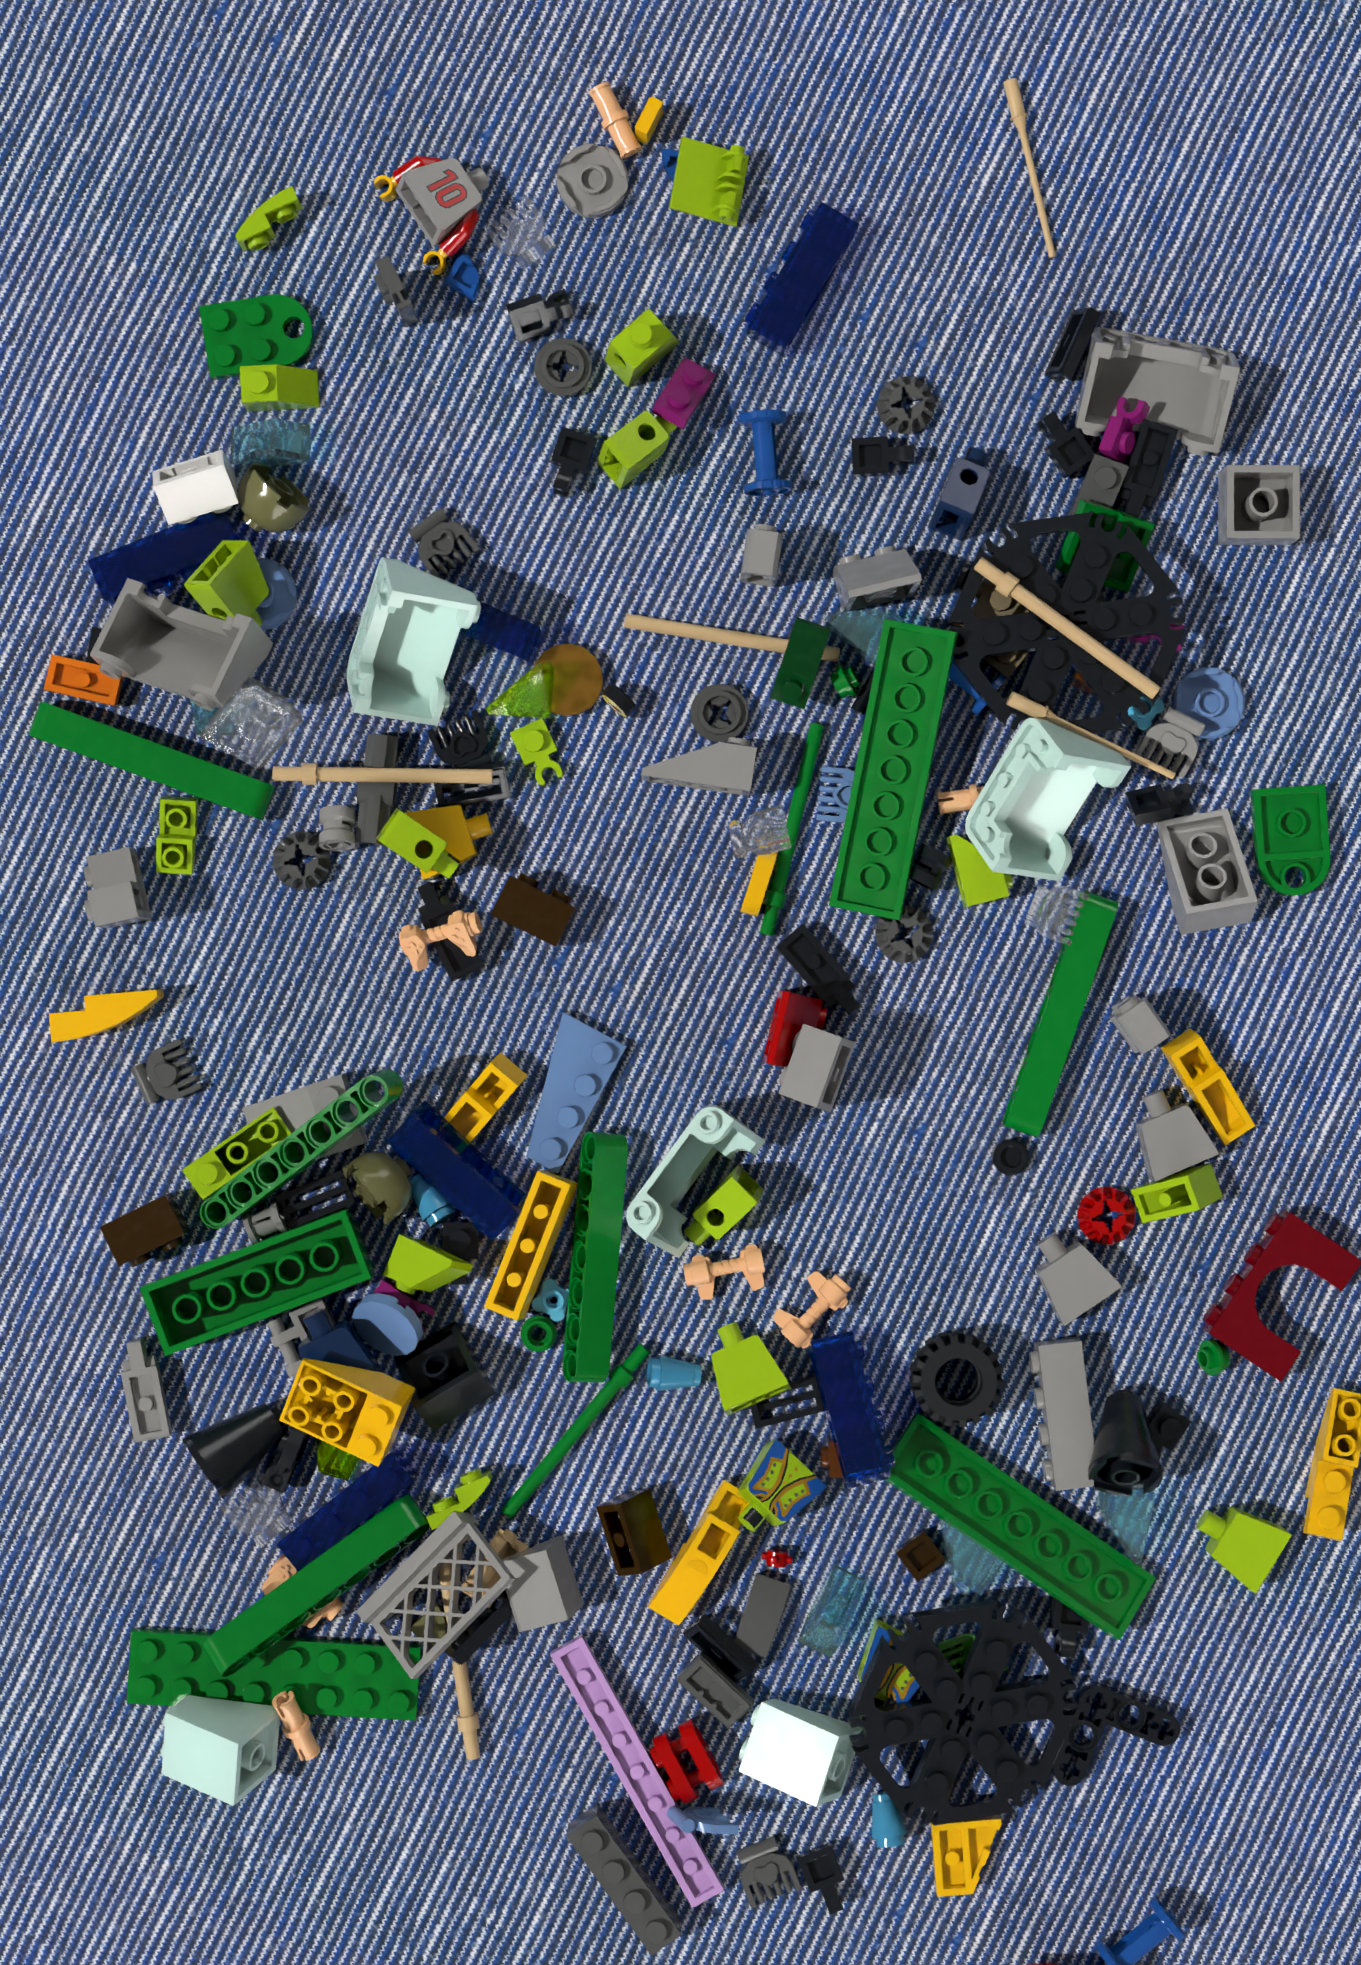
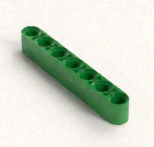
M42 701L39 703L28 733L31 737L262 821L275 786Z
M1086 890L1082 891L1006 1108L1003 1126L1036 1138L1041 1133L1116 916L1118 901Z
M383 1069L361 1079L208 1197L201 1204L200 1216L202 1221L212 1229H220L242 1218V1215L250 1212L398 1099L403 1090V1081L400 1075L391 1069ZM377 1081H379L385 1089L384 1096L381 1095L376 1088ZM350 1102L356 1105L358 1109L357 1116L351 1112ZM324 1122L330 1127L331 1136L325 1133L323 1129ZM297 1143L303 1147L304 1156L299 1153ZM271 1163L276 1166L278 1176L273 1173ZM245 1183L250 1186L252 1196L247 1193ZM220 1203L225 1207L226 1215L222 1213Z
M587 1132L581 1144L562 1362L563 1375L567 1382L601 1383L607 1379L609 1373L628 1157L627 1139L625 1135L620 1133Z
M408 1494L400 1497L213 1633L204 1641L202 1647L221 1677H228L243 1668L420 1538L430 1528L426 1516L411 1495Z

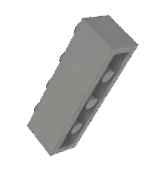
M1077 1336L1035 1341V1351L1029 1352V1361L1032 1374L1038 1373L1039 1387L1034 1388L1033 1392L1036 1409H1042L1044 1423L1038 1424V1434L1041 1446L1046 1445L1048 1459L1042 1460L1045 1482L1051 1481V1485L1056 1491L1093 1487L1094 1480H1089L1088 1469L1094 1449V1437L1082 1341Z

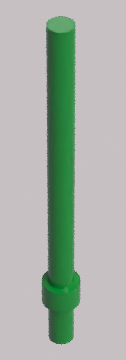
M810 723L770 891L766 890L763 905H766L760 934L774 937L780 909H784L787 895L784 894L824 730V726L820 724Z
M639 1343L623 1364L618 1363L610 1372L611 1378L501 1509L506 1516L513 1519L621 1387L626 1388L635 1378L633 1373L651 1353L644 1345Z

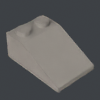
M888 546L875 550V556L861 559L860 554L839 559L840 565L834 566L833 576L842 613L912 597L922 582L921 573L906 549L896 551L895 546Z
M729 737L728 743L719 742L643 767L641 778L642 781L749 796L757 747H751L750 740Z
M1228 808L1158 821L1157 828L1169 894L1180 934L1251 922L1258 900Z
M344 1073L243 1107L242 1109L247 1124H249L274 1107L290 1132L293 1133L351 1087L347 1075ZM350 1102V1110L357 1116L358 1109L353 1102ZM324 1122L323 1129L328 1136H331L330 1127ZM362 1125L320 1158L368 1142L364 1126ZM297 1143L299 1153L304 1156L303 1147ZM271 1163L273 1173H277L276 1166Z

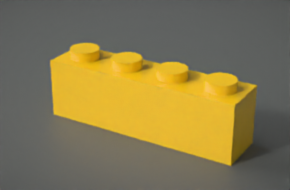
M547 1170L537 1171L484 1305L485 1308L516 1321L526 1318L578 1183Z

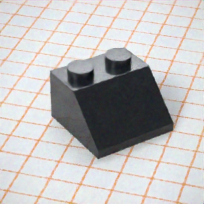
M456 1321L420 1341L416 1349L408 1355L395 1356L393 1358L403 1382L416 1388L411 1398L412 1404L433 1431L496 1394L485 1368Z

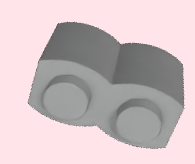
M755 524V529L747 530L740 575L741 582L766 587L775 586L783 535L777 532V527Z
M1128 995L1111 1007L1114 1013L1109 1018L1134 1053L1144 1054L1171 1035L1146 997L1140 999V997L1137 998L1135 995L1132 997Z

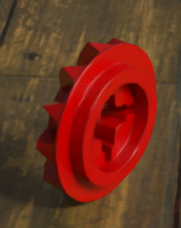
M1099 1187L1087 1193L1081 1200L1077 1211V1220L1081 1231L1087 1238L1098 1244L1113 1245L1127 1238V1235L1135 1226L1136 1210L1130 1198L1122 1191L1113 1187ZM1103 1201H1105L1110 1211L1121 1212L1120 1215L1111 1219L1110 1231L1104 1221L1092 1220L1093 1217L1103 1213Z

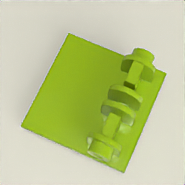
M682 136L669 209L737 227L749 156L744 154L745 148L739 145H731L730 150Z

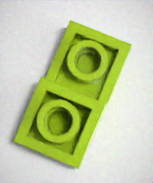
M293 186L268 199L242 224L235 237L243 252L249 249L250 251H258L268 246L270 240L276 237L270 224L275 221L277 223L290 221L296 217L297 211L303 209Z
M162 796L160 798L159 835L156 837L157 873L193 874L198 825V798Z
M480 1468L461 1475V1482L454 1489L458 1499L454 1501L452 1496H448L432 1504L434 1510L429 1511L426 1517L431 1530L438 1528L453 1511L464 1512L470 1507L493 1478L491 1470L481 1473Z

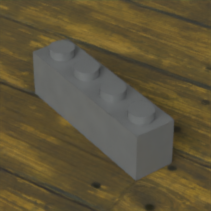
M596 1803L571 1821L567 1829L568 1840L651 1956L681 1935V1919L599 1804Z

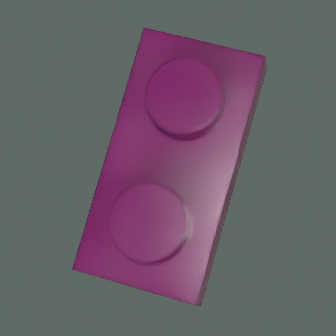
M684 357L655 402L652 413L684 429L711 387L716 374Z

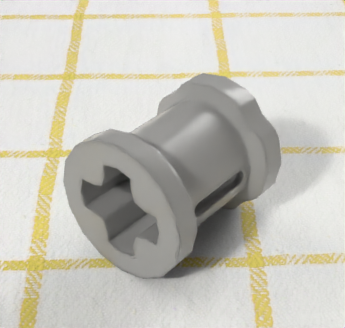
M276 1201L270 1203L269 1208L252 1215L248 1212L242 1215L246 1233L253 1244L259 1242L261 1237L278 1230L282 1233L288 1231L285 1224L286 1221L284 1216L282 1217L280 1206Z

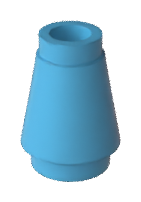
M422 1172L409 1180L412 1185V1196L423 1222H427L431 1228L438 1226L455 1214L452 1208L453 1201L428 1177L426 1172Z
M658 1355L657 1358H649L647 1366L648 1387L656 1388V1391L700 1385V1364H693Z
M885 1791L872 1794V1839H876L877 1848H888L905 1844L904 1835L907 1834V1830L900 1810Z

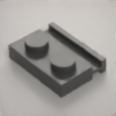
M389 256L376 261L379 274L375 275L374 279L386 304L394 303L405 327L418 322L410 298L408 299L405 288Z

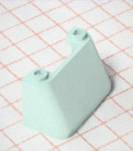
M382 557L376 569L347 665V684L353 712L438 726L442 712H447L450 703V693L445 691L443 679L460 629H469L472 623H477L480 616L481 604L480 601L476 600L475 594L399 560Z
M1028 718L1019 727L970 809L965 823L967 836L993 872L1060 881L1072 861L1071 846L1064 836L1066 830L1096 782L1107 788L1117 787L1123 781L1131 765L1122 754L1047 720Z
M707 1105L701 1108L630 1203L626 1214L628 1225L644 1240L679 1258L690 1243L684 1239L681 1231L682 1224L688 1218L675 1209V1207L717 1151L730 1160L734 1157V1153L738 1151H748L756 1155L765 1140L723 1108L717 1105Z

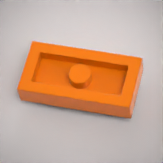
M51 654L43 690L117 707L124 677L121 676L119 680H116L100 672L99 668L101 665Z

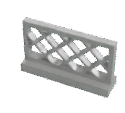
M453 1511L356 1611L364 1623L372 1624L411 1679H417L516 1579L479 1531L477 1526L480 1523L472 1513ZM469 1537L477 1545L475 1561L461 1560L462 1545ZM444 1563L452 1564L451 1586L437 1585L438 1569ZM461 1564L475 1565L474 1587H459ZM484 1565L493 1566L501 1577L492 1588H482ZM419 1588L428 1589L426 1611L412 1610L413 1595ZM436 1589L450 1590L449 1612H435ZM459 1591H473L472 1608L466 1614L457 1613ZM395 1613L403 1614L401 1636L393 1635L385 1624ZM412 1614L426 1615L424 1637L410 1636ZM434 1616L448 1617L447 1633L441 1639L433 1638ZM410 1641L424 1642L423 1657L416 1665L409 1657Z

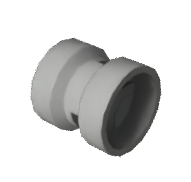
M331 805L321 808L319 810V822L323 825V831L319 834V847L329 851L353 849L355 847V834L352 832L351 826L355 824V810L343 805Z

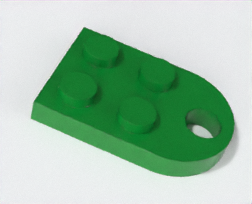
M272 294L199 306L209 373L212 380L240 376V366L278 364L293 367L307 356L312 347L314 328L311 318L305 308L291 297ZM293 320L301 321L305 326L303 334L298 338H290L285 334L286 325Z
M1325 784L1250 790L1255 865L1260 879L1269 889L1282 895L1296 896L1311 892L1323 882L1330 867ZM1291 867L1298 868L1303 874V882L1297 888L1290 887L1285 881V873Z

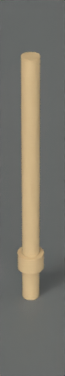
M983 557L975 565L974 570L995 584V590L1006 598L1011 596L1149 698L1153 699L1159 692L1160 686L1019 584L1020 579L1009 571L1005 574Z
M626 613L624 628L784 654L789 641L788 639ZM825 646L821 660L838 662L840 648Z
M302 763V767L273 766L272 771L273 781H302V785H318V782L493 783V769L318 767V763Z
M444 1563L438 1569L440 1585L451 1586L452 1564ZM441 1589L444 1612H449L450 1590ZM445 1616L446 1626L448 1628V1617ZM452 1660L460 1713L456 1716L458 1731L463 1734L466 1760H475L481 1757L477 1729L480 1728L478 1712H474L467 1662L465 1661L462 1665H458Z

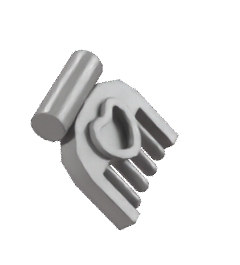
M1168 706L1162 717L1165 721L1155 722L1147 730L1135 754L1141 756L1148 742L1153 738L1144 758L1150 759L1160 742L1161 747L1153 762L1158 764L1165 752L1167 756L1162 763V767L1167 768L1174 755L1180 752L1171 768L1173 772H1177L1184 757L1187 755L1188 757L1178 773V776L1184 779L1197 755L1198 743L1194 735L1199 737L1204 730L1205 724Z

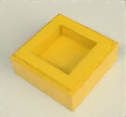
M653 96L649 98L635 125V137L645 145L648 144L663 115V101Z

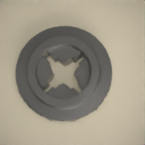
M557 338L547 342L538 351L534 362V372L537 382L547 393H552L559 397L576 395L588 384L592 372V363L587 350L580 343L568 338ZM563 354H566L568 366L574 367L573 371H568L566 377H564V382H561L558 371L547 367L559 365Z
M900 375L887 382L881 390L877 401V410L881 421L887 428L900 434H912L922 430L932 419L935 409V397L929 385L923 383L916 376L903 377ZM904 390L909 400L921 401L912 406L911 419H908V414L905 413L904 408H891L901 402Z
M724 684L710 685L701 690L694 698L691 705V721L699 735L712 742L728 741L729 737L738 736L744 729L748 720V706L742 694L735 688ZM709 702L720 708L723 704L726 705L730 702L731 704L728 706L726 716L731 724L729 725L727 722L719 719L709 725L708 723L711 721L710 718L713 712L707 703Z
M294 832L282 838L273 851L272 867L279 880L291 888L303 890L315 887L324 880L329 872L331 863L329 850L319 847V837L314 834ZM298 845L303 855L316 856V859H312L311 862L305 864V876H303L299 866L287 865L286 863L297 857Z
M904 905L902 918L899 920L900 924H903L905 928L918 926V929L914 930L915 933L910 935L913 948H910L909 944H906L904 940H896L891 943L890 940L899 932L898 923L894 919L880 917L875 930V938L880 951L887 958L899 963H908L920 959L930 949L934 935L930 919L920 909Z

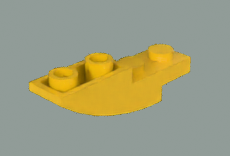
M1332 1388L1318 1432L1305 1498H1308L1303 1533L1336 1541H1342L1353 1470L1358 1468L1361 1451V1394L1337 1388Z
M725 1480L721 1481L687 1543L682 1544L647 1605L648 1608L678 1626L700 1598L741 1532L738 1529L742 1523L739 1521L738 1516L749 1503L739 1495L737 1487Z

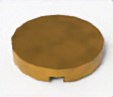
M571 643L555 645L544 651L535 662L531 674L532 690L539 704L550 713L563 717L578 715L589 710L599 699L603 687L602 669L595 656L584 647Z

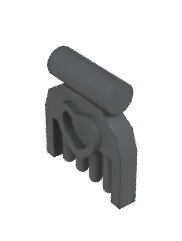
M441 507L408 531L416 543L420 541L418 553L422 563L431 575L438 578L441 577L429 560L434 562L443 575H447L448 570L436 555L442 556L453 570L456 568V565L449 556L451 553L459 563L462 564L464 562L463 557L454 547L455 542L466 557L470 558L472 556L471 551L460 537L463 536L475 553L480 551L478 545L463 526L457 522H446L449 518Z
M181 1038L155 1049L148 1056L146 1066L144 1063H141L131 1068L147 1105L159 1101V1095L167 1100L180 1099L203 1088L200 1082L182 1091L179 1089L198 1080V1076L193 1075L178 1082L180 1077L194 1071L193 1066L182 1070L179 1068L190 1062L189 1057H184L173 1063L167 1062L185 1054V1048H180L165 1056L163 1054L184 1044Z
M775 1836L736 1851L741 1865L745 1864L741 1870V1882L751 1909L757 1907V1903L749 1885L753 1886L758 1901L761 1904L765 1902L758 1882L763 1884L767 1897L770 1900L774 1898L770 1887L772 1884L778 1896L783 1895V1890L777 1878L779 1873L787 1892H792V1886L786 1873L787 1870L790 1873L796 1891L802 1889L792 1861L785 1853L776 1852L779 1850Z

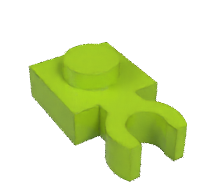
M543 718L510 732L525 767L535 762L537 766L535 778L540 786L546 785L542 773L547 768L554 769L559 779L563 777L559 764L549 758L550 755L558 752Z

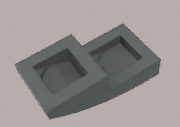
M758 1573L755 1575L745 1609L741 1614L734 1636V1641L747 1653L764 1659L767 1658L791 1585Z

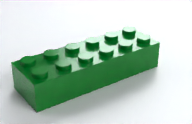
M348 1207L141 1286L140 1291L164 1355L167 1356L369 1280L376 1273L352 1209Z

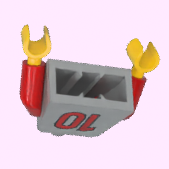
M415 156L394 170L392 177L389 178L386 175L377 176L374 180V187L380 189L384 185L389 184V189L382 193L379 198L384 202H390L398 194L432 246H440L437 252L429 251L423 257L424 265L431 258L439 257L440 265L432 272L434 275H439L446 269V258L448 256L453 257L470 239L479 220L478 209L483 201L479 192L488 188L489 180L481 168H476L466 173L458 160L454 158L442 160L436 157Z

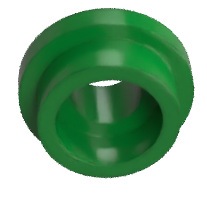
M842 663L836 665V670L830 673V677L839 695L843 699L849 695L851 697L857 696V687L861 685V682L853 667L846 668Z
M536 1315L524 1322L521 1328V1340L528 1349L535 1352H543L551 1348L555 1343L557 1329L551 1319L546 1316ZM535 1327H542L545 1330L546 1336L543 1339L538 1340L533 1337L532 1330Z
M1213 1339L1204 1340L1197 1352L1199 1366L1210 1376L1221 1374L1229 1366V1352L1221 1341L1216 1342Z

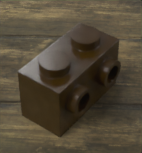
M520 873L518 879L509 876L490 915L558 947L576 911V908L570 905L573 898L555 889L549 895L537 889L540 882Z
M172 1192L100 1227L118 1266L129 1262L132 1268L152 1259L149 1251L159 1246H162L164 1252L184 1243L182 1235L190 1232Z
M650 1489L624 1492L596 1506L618 1576L642 1574L672 1558Z

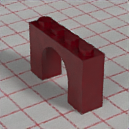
M1283 1209L1280 1214L1274 1213L1264 1227V1231L1267 1233L1259 1244L1254 1243L1244 1256L1245 1266L1239 1274L1234 1273L1228 1279L1223 1288L1226 1294L1219 1304L1213 1303L1207 1310L1203 1321L1206 1323L1202 1328L1280 1382H1282L1301 1351L1270 1331L1260 1320L1256 1310L1255 1299L1257 1289L1263 1278L1278 1267L1299 1265L1332 1287L1343 1291L1361 1265L1359 1258L1291 1212Z

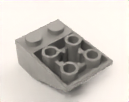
M803 1024L801 1031L794 1037L792 1043L793 1053L789 1065L781 1073V1087L778 1094L831 1112L856 1042Z

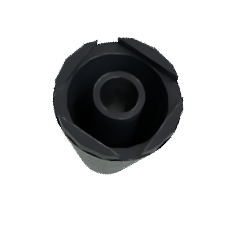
M1118 1390L1107 1397L1088 1469L1089 1480H1094V1487L1110 1495L1132 1496V1490L1143 1488V1494L1149 1493L1159 1487L1163 1480L1162 1466L1142 1399L1129 1390Z
M266 1403L189 1434L182 1439L206 1477L218 1489L217 1492L222 1499L233 1492L286 1433L282 1428L286 1423L279 1421L281 1412L276 1405L269 1409Z

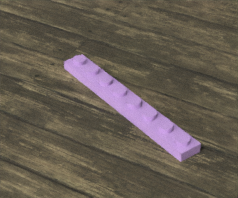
M583 1634L552 1650L550 1655L691 1907L694 1908L724 1891L723 1883L694 1832L684 1833L668 1818V1809L674 1805L679 1807V1805L671 1795L664 1778Z

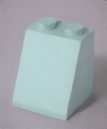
M187 1695L176 1705L170 1707L163 1719L165 1729L164 1744L161 1750L163 1758L162 1775L232 1806L236 1805L276 1770L280 1717L276 1709L271 1705Z
M775 1698L763 1701L757 1705L751 1717L753 1729L750 1738L745 1740L740 1750L739 1759L742 1762L739 1772L815 1807L840 1798L855 1756L849 1736L861 1733L863 1728L859 1726L851 1728L847 1722Z

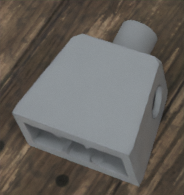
M1163 1089L1142 1097L1150 1116L1135 1124L1147 1175L1150 1180L1156 1182L1219 1154L1187 1104L1180 1103L1170 1107Z
M1054 1232L1037 1243L1047 1261L1035 1270L1057 1319L1064 1326L1122 1288L1119 1282L1078 1241L1065 1248Z

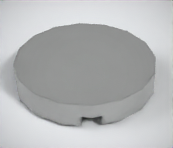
M586 143L573 148L563 157L557 172V189L562 202L571 212L584 218H600L611 214L622 204L628 191V172L623 159L613 149Z

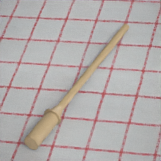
M1012 78L1003 82L1011 113L1010 121H1013L1019 131L1049 258H1054L1056 254L1026 133V117L1028 114L1025 113L1017 78Z
M1012 691L1006 705L1033 718L1055 723L1115 750L1124 757L1170 779L1175 777V772L1057 717L1047 705L1043 706Z

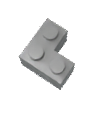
M126 847L86 857L88 866H84V875L88 887H93L94 889L87 891L89 900L84 901L88 920L90 922L94 921L95 927L111 929L152 919L135 848Z

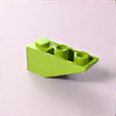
M272 1107L189 1164L182 1171L201 1199L205 1201L289 1136L291 1132L274 1107Z

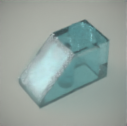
M273 418L231 428V464L251 465L253 462L259 461L267 465L288 466L310 461V425Z
M882 609L829 613L824 619L823 624L831 628L832 632L875 667L884 619L905 621L891 610L885 613Z
M1143 1488L1132 1490V1496L1110 1495L1099 1491L1097 1509L1101 1510V1517L1133 1564L1141 1566L1156 1494L1153 1491L1143 1494Z
M938 1517L947 1569L950 1575L954 1577L951 1583L968 1595L973 1590L981 1596L1005 1560L947 1520H942Z
M834 1564L808 1612L798 1642L830 1658L847 1636L866 1580Z

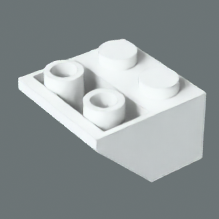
M223 450L152 471L153 487L168 525L177 522L179 524H187L197 519L200 515L212 511L214 513H222L239 503L235 472Z

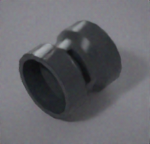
M921 843L916 852L917 860L911 867L909 879L937 892L941 884L940 876L944 870L949 869L953 859L941 851Z

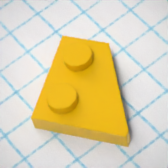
M1000 1815L936 1826L930 1822L937 1897L973 1894L980 1879L979 1873L986 1864L991 1852L990 1846L995 1834L1002 1825Z

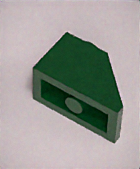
M796 617L770 696L771 699L805 709L831 628Z

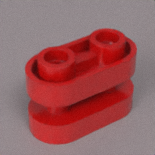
M692 1718L678 1725L681 1737L672 1741L668 1733L664 1732L652 1739L654 1747L649 1749L656 1766L659 1769L664 1767L670 1777L666 1783L674 1800L681 1799L684 1804L699 1798L696 1786L704 1782L711 1791L725 1784L722 1773ZM686 1750L689 1751L698 1768L691 1773L688 1772L680 1756V1753Z

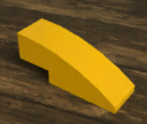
M146 990L84 996V1011L49 1013L51 1043L86 1038L127 1023L164 997L163 990Z
M1190 1028L1161 1047L1162 1052L1183 1086L1225 1146L1255 1127L1254 1122L1225 1072L1217 1065L1200 1035Z
M500 1052L427 1137L426 1141L451 1163H454L528 1075Z

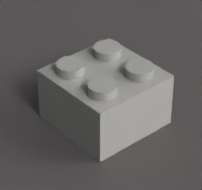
M1226 465L1218 473V545H1291L1300 539V465Z

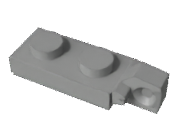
M144 1338L129 1340L126 1343L129 1360L122 1362L123 1371H121V1377L134 1442L169 1437L173 1433L159 1363H157L155 1355L148 1356Z

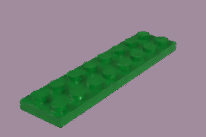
M884 619L829 906L894 920H901L958 632Z
M919 1413L914 1414L877 1474L1115 1640H1121L1156 1579L1152 1574Z
M133 1628L131 1631L127 1704L174 1706L187 1695L273 1706L272 1700L277 1694L283 1691H287V1693L292 1691L302 1713L417 1720L420 1676L417 1679H411L385 1643L283 1637L234 1674L228 1677H221L202 1647L204 1641L213 1633ZM410 1644L409 1657L416 1665L421 1660L422 1645Z

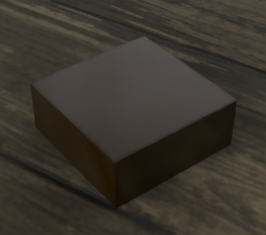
M924 1529L895 1550L897 1556L917 1582L946 1561L944 1555Z

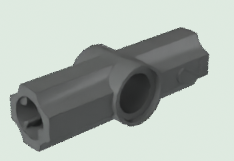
M367 734L364 768H396L399 738L382 734ZM358 782L357 804H359L355 842L385 846L376 837L391 817V808H394L396 803L398 783Z

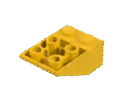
M303 1358L279 1421L379 1467L393 1446L416 1388L382 1372Z

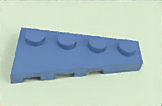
M565 1012L562 1013L526 1157L556 1173H559L627 1047Z

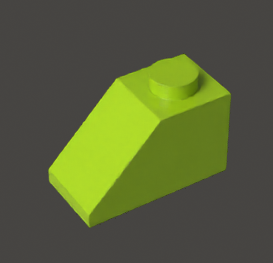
M278 364L240 366L241 402L248 412L320 408L317 370Z
M957 834L946 838L950 857L953 859L952 864L964 908L1010 896L1008 889L1013 888L1011 874L993 872L975 846Z
M1211 1163L1181 1170L1156 1182L1151 1181L1131 1189L1142 1223L1198 1211L1223 1198Z
M399 1234L383 1275L395 1280L394 1287L406 1293L415 1294L416 1289L432 1292L471 1272L473 1264L422 1239Z

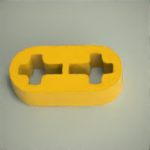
M760 847L740 912L758 917L776 861L777 851Z

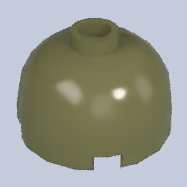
M259 461L253 462L240 480L237 492L238 504L245 513L243 520L256 531H261L263 528L269 532H285L294 528L311 510V507L307 506L309 503L308 498L284 475L280 479L270 475L269 473L273 468Z
M367 1152L355 1158L342 1169L346 1180L353 1176L357 1182L352 1189L366 1208L377 1219L384 1215L383 1223L385 1225L399 1216L406 1209L412 1198V1185L408 1179L412 1172L406 1162L399 1156L394 1160L384 1152Z

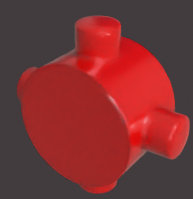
M769 1548L767 1552H762L761 1558L766 1560V1565L784 1568L787 1567L788 1563L792 1564L793 1557L788 1556L789 1551L784 1549Z

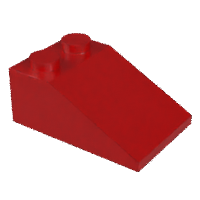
M778 991L763 1062L781 1067L788 1066L793 1053L792 1043L794 1037L801 1031L802 1025L806 1024L823 1030L827 1009L821 1008L823 1000L792 992Z

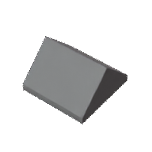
M562 1536L554 1537L502 1559L516 1578L505 1590L519 1632L569 1620L584 1605Z

